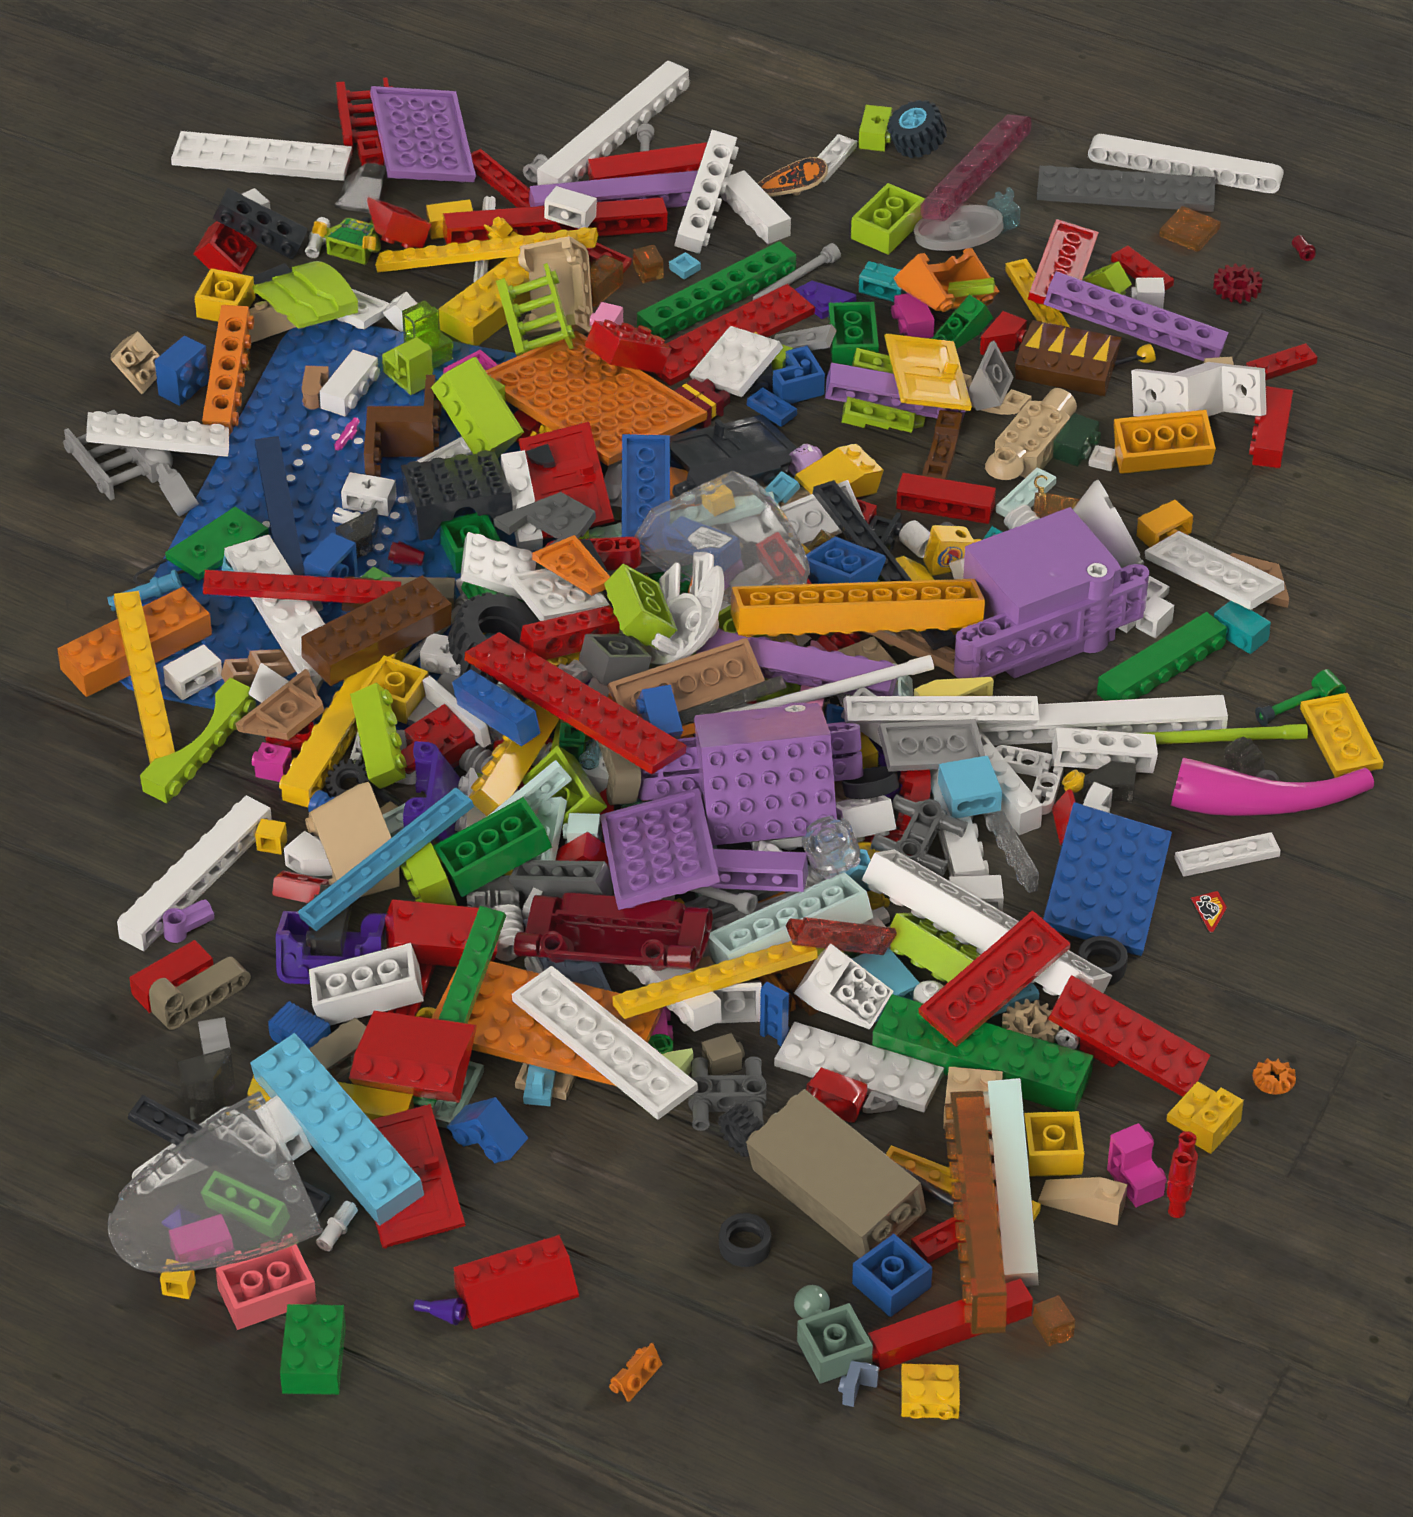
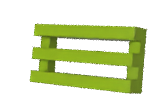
M994 278L951 282L948 286V294H953L955 298L968 296L969 294L971 296L991 294L995 289Z

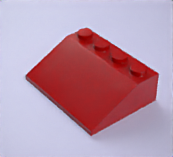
M373 1011L355 1051L349 1079L354 1085L412 1094L415 1097L460 1103L477 1026L474 1024Z

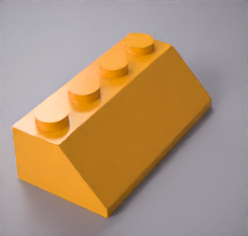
M1206 410L1114 419L1115 455L1120 474L1212 464L1216 448Z

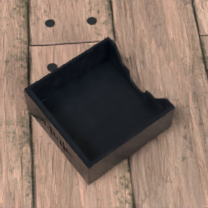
M483 450L477 454H458L452 458H433L431 461H412L406 465H401L404 499L421 541L433 539L441 522L453 520L455 512L462 507H471L477 512L478 516L489 514L493 519L513 511L512 493L495 451Z

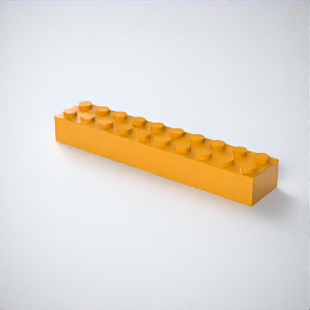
M975 579L738 586L731 589L730 614L738 635L744 637H753L761 634L778 636L790 633L793 635H803L805 633L825 635L829 632L850 634L854 631L875 633L878 630L900 632L907 629L925 631L926 629L936 628L939 630H950L951 628H965L983 621L985 599Z

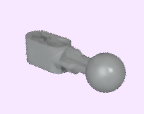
M147 449L145 452L146 458L159 462L156 467V473L159 475V486L176 514L180 517L199 505L180 473L175 469H171L173 464L171 452L169 450Z

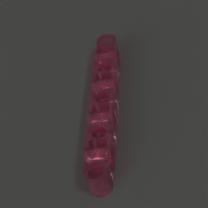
M1008 114L996 124L922 202L920 210L922 218L946 221L1027 137L1031 131V118L1029 116Z

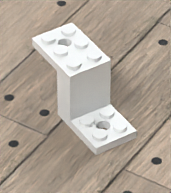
M1207 362L1176 373L1144 369L1132 370L1133 416L1206 410L1208 417L1220 412L1255 416L1266 415L1265 368ZM1242 385L1247 390L1246 396L1241 391ZM1151 390L1156 393V400L1153 399Z

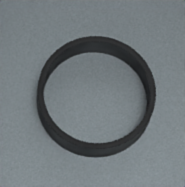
M886 766L865 768L863 769L862 777L842 780L845 797L850 799H868L895 791L899 787L897 771H888Z

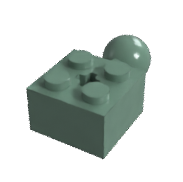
M807 1285L801 1288L794 1298L795 1310L803 1318L798 1320L797 1342L819 1383L821 1384L842 1375H847L851 1361L867 1362L872 1365L873 1345L850 1303L829 1310L830 1299L823 1288L817 1285Z

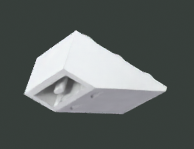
M830 943L819 954L818 959H815L794 994L816 1010L870 1029L894 991Z

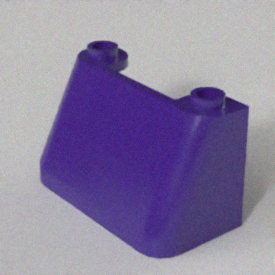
M414 742L413 755L416 767V793L423 791L426 794V798L416 797L409 799L405 803L403 811L404 828L454 788H458L459 775L438 747L430 742ZM456 821L431 840L432 846L458 833V831H455Z
M283 911L276 932L277 976L285 983L310 984L309 969L385 950L386 914L374 913L365 916L362 920L361 932L310 931L309 925L300 918L298 912Z

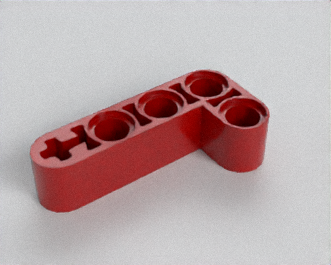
M635 537L590 539L607 570H617L622 564L635 569L642 563L640 541ZM554 541L549 542V543L546 545V547L549 546V545H550L551 543H553Z

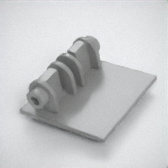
M511 875L500 876L467 894V907L479 908L483 906L492 909L497 905L507 904L519 907V891L516 892L509 881Z

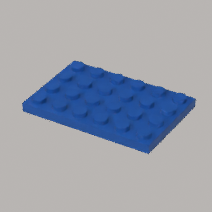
M1074 802L1043 920L1056 931L1085 940L1095 936L1114 938L1123 944L1128 953L1142 956L1172 832Z

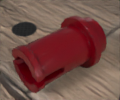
M1295 236L1291 244L1299 252L1300 259L1305 261L1314 259L1316 255L1315 247L1309 244L1304 236Z

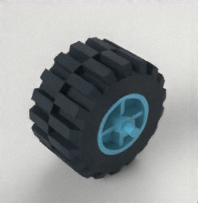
M921 100L908 102V104L900 106V109L895 110L893 116L889 118L887 127L897 151L905 157L914 158L918 156L919 158L925 154L929 155L933 150L936 151L939 145L944 143V138L947 136V128L938 107L933 102L930 103L927 100L923 102Z

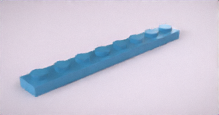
M454 788L298 911L300 918L315 931L319 930L474 807L473 801L458 788Z

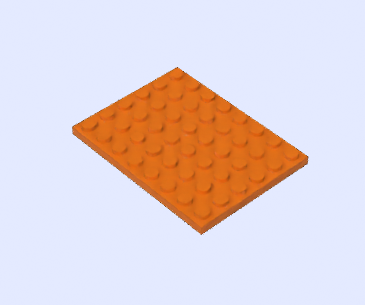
M574 331L575 338L572 339L574 348L569 349L565 339L535 348L485 370L487 375L505 385V398L507 402L552 431L590 422L599 461L607 466L622 460V434L673 436L707 418V411L643 371L608 364L584 346L587 337L578 331Z

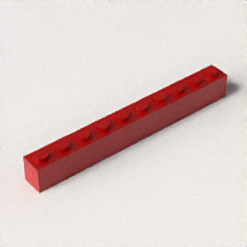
M663 198L597 202L596 217L587 228H596L598 236L667 231L668 212ZM545 206L443 213V235L446 245L449 243H468L473 240H491L488 237L489 232L484 225L491 227L496 217L504 218L513 230L508 236L513 231L518 235L528 236L540 232L554 233L559 230H578V228L545 219Z

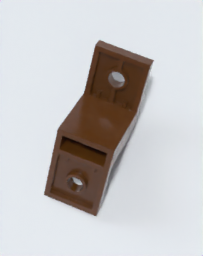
M426 375L424 406H367L364 443L365 475L381 477V465H378V463H382V457H425L434 452L435 447H439V433L436 432H440V418L438 416H441V403L437 400V396L431 389L436 382L435 375Z

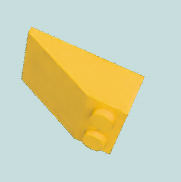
M850 444L834 449L795 474L794 479L810 494H813L814 486L833 480L837 484L848 480L855 497H861L877 493L884 470L860 446Z

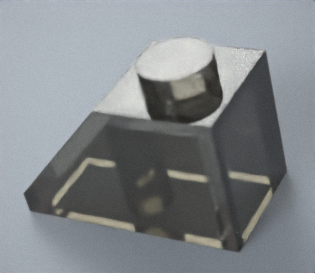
M373 508L336 527V535L356 543L357 559L374 549L379 530L378 510Z
M1110 761L1084 776L1082 798H1086L1091 786L1096 782L1112 789V801L1133 802L1137 763Z

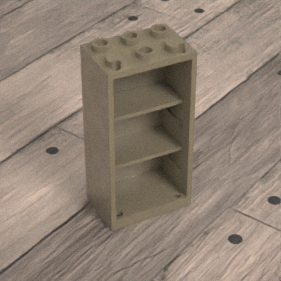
M805 1089L798 1095L792 1096L784 1108L778 1113L771 1115L768 1122L759 1130L754 1131L746 1141L753 1170L859 1258L891 1235L895 1234L899 1237L926 1212L921 1183Z

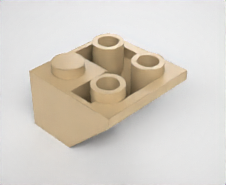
M138 331L124 339L111 353V361L141 394L157 379L155 360L159 357V354Z

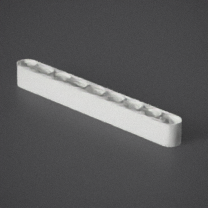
M1106 134L1095 135L1088 151V157L1096 163L1152 173L1215 177V184L1265 193L1277 192L1284 174L1282 168L1275 164Z

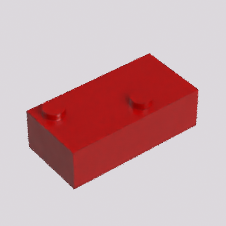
M392 900L385 917L387 949L411 943L418 963L457 967L479 908ZM497 944L490 960L491 962L494 961L497 954Z

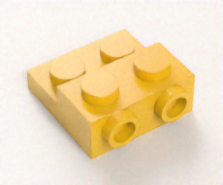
M902 1364L901 1417H911L914 1419L959 1418V1365Z

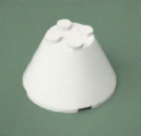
M1099 480L1094 481L1074 507V512L1107 548L1121 568L1132 564L1143 565L1144 561L1139 557L1140 553L1116 508L1113 507L1108 498V494Z

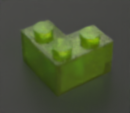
M424 300L402 311L404 343L416 337L427 343L432 349V367L435 368L453 359V342L439 330V313L437 309Z

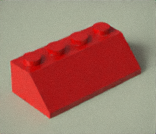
M559 1235L454 1267L455 1289L463 1304L466 1305V1314L473 1330L579 1297L570 1258Z

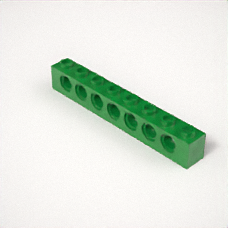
M778 241L638 312L637 328L639 326L647 327L651 330L652 335L666 339L789 275L796 270V254Z

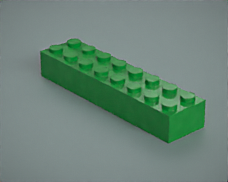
M891 994L873 1030L872 1046L944 1067V1075L947 1076L949 1067L1002 1071V1080L1020 1078L1022 1099L1064 1112L1076 1111L1092 1075L1093 1055L989 1023H983L962 1043L955 1047L919 1014L918 1008L923 1003Z

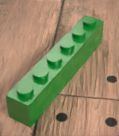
M1208 612L1203 613L1099 676L1097 695L1104 701L1137 699L1144 694H1148L1155 687L1166 683L1170 678L1180 672H1184L1196 662L1202 661L1214 651L1220 650L1226 642L1227 627Z

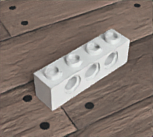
M1056 727L1052 742L1054 766L1153 773L1158 755L1155 735Z

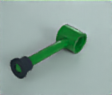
M1325 669L1313 678L1311 682L1312 689L1272 707L1269 705L1263 708L1257 707L1255 715L1258 722L1262 726H1266L1269 721L1275 719L1276 715L1301 705L1302 701L1312 700L1316 697L1323 698L1343 694L1346 692V687L1331 670Z

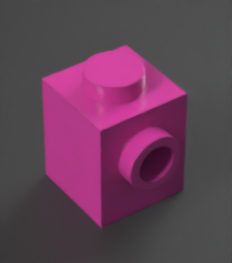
M262 742L259 750L255 751L252 757V766H255V776L280 782L281 777L287 774L292 762L291 748Z

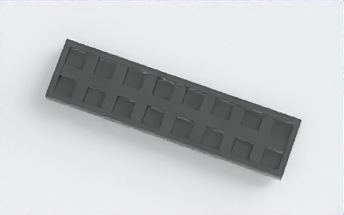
M1051 165L1040 166L1037 200L1214 212L1215 177L1055 167Z

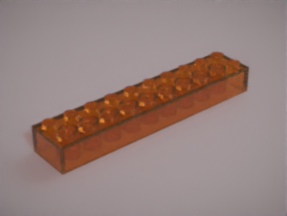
M983 1091L950 1092V1103H945L946 1120H950V1122L945 1123V1139L951 1140V1142H947V1158L953 1159V1162H949V1177L955 1179V1182H951V1196L955 1200L957 1199V1202H953L954 1219L959 1220V1222H955L956 1239L962 1242L958 1243L957 1248L958 1260L964 1261V1263L960 1264V1280L966 1282V1284H962V1299L965 1303H968V1305L964 1306L965 1323H970L971 1334L1005 1333L1007 1292Z

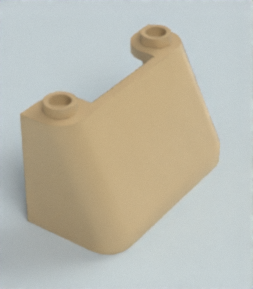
M570 236L520 246L518 261L520 266L529 272V281L546 276L543 264L548 263L551 271L556 270L560 281L556 286L567 325H571L573 331H578L581 334L589 333L591 330L589 320L593 311L589 256L586 247ZM549 285L531 290V301L551 294ZM551 303L531 310L532 313L525 316L523 323L555 313V304ZM557 321L526 333L529 336H546L561 331L560 322Z
M369 782L358 784L309 812V818L305 819L308 832H313L315 836H319L332 869V878L329 879L330 886L391 839ZM399 866L362 896L399 887Z

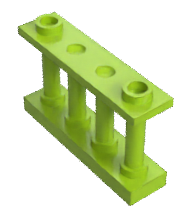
M548 263L543 264L546 276L515 287L513 285L508 286L505 278L496 281L517 356L565 339L569 349L574 348L572 339L575 338L574 331L571 325H567L556 286L560 281L556 270L551 271ZM549 285L551 294L520 305L514 304L513 299L517 298V295ZM551 303L555 304V313L526 323L519 322L518 317H521L522 313ZM557 321L560 322L561 331L529 342L528 340L524 341L523 336L527 335L526 332Z

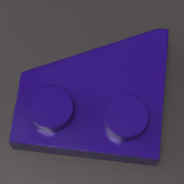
M810 281L794 289L815 306V314L821 319L828 317L829 303L856 302L855 294L815 281Z

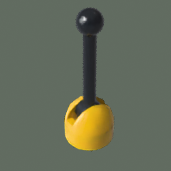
M1151 344L1143 345L1137 350L1136 355L1117 360L1114 366L1136 359L1142 363L1154 362V349Z

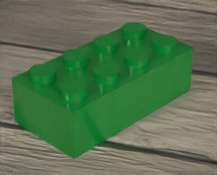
M524 797L433 846L442 868L461 897L553 848L544 826Z

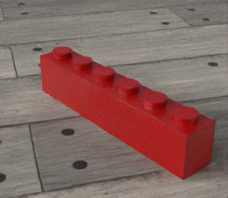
M708 142L588 159V177L591 181L698 171Z

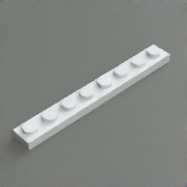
M846 696L843 699L846 723H898L976 719V723H1037L1040 720L1037 696Z

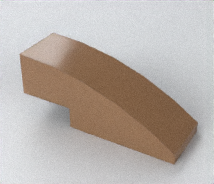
M282 649L250 651L248 658L225 659L221 676L224 682L232 678L251 687L260 663H263L282 677H286L296 671Z

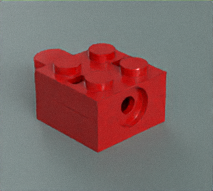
M445 704L441 705L404 730L407 747L401 750V754L404 756L407 764L405 773L411 774L416 771L413 755L415 741L435 744L454 768L459 764L463 753L476 746L475 734Z

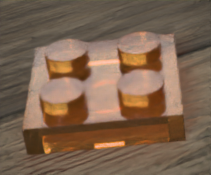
M1181 206L1160 229L1159 236L1199 252L1220 229L1221 221Z

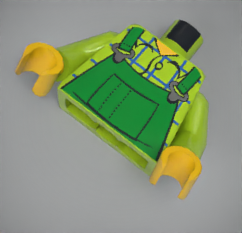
M363 217L361 221L346 218L339 225L328 228L326 223L314 221L312 233L326 238L327 254L366 265L371 253H378L381 250L380 238L375 232L372 219L369 217Z

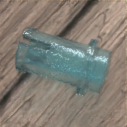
M594 739L586 742L584 753L579 758L581 766L586 770H592L599 765L598 756L600 748L598 742H596L595 747L593 746Z

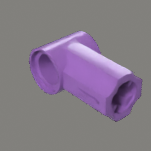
M206 899L200 900L184 909L171 908L165 911L163 914L165 939L172 943L181 942L187 937V932L213 920L214 912Z

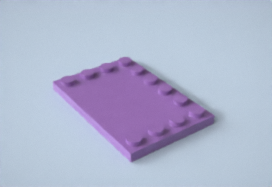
M371 86L370 96L388 178L474 182L476 175L456 91Z
M699 788L600 815L618 910L633 908L642 903L658 901L664 897L684 894L687 891L709 887L720 882Z

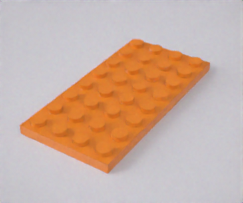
M490 961L468 1024L477 1026L472 1050L616 1086L512 1001V993L540 973ZM455 972L431 1019H439ZM573 982L648 1043L661 1016L663 1007L624 1019L613 1005V996L621 993Z

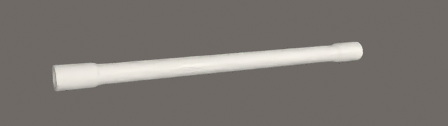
M931 655L909 660L903 664L718 713L780 707L789 703H807L906 675L930 671L934 669Z

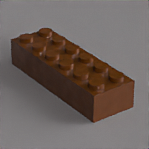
M422 575L301 636L302 658L332 686L379 662L383 656L389 657L451 625L452 604Z

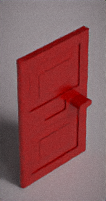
M590 422L518 440L521 451H527L548 444L556 464L555 467L545 468L543 465L531 463L526 456L535 502L562 492L595 511L596 519L590 528L614 522ZM542 531L543 539L553 537Z
M431 1104L370 1120L419 1176L424 1191V1196L397 1213L390 1220L380 1226L375 1221L382 1248L464 1227L465 1221Z

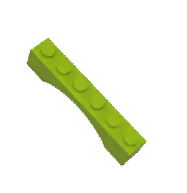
M229 678L215 693L214 714L202 734L183 749L154 759L140 775L143 792L165 803H168L174 796H177L185 783L195 776L197 770L204 763L209 761L214 751L225 743L226 738L234 730H237L236 723L256 707L255 698L249 695L251 687Z

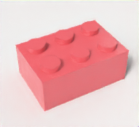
M295 1241L216 1268L218 1290L237 1330L286 1313L287 1304L310 1305L317 1302L315 1282Z

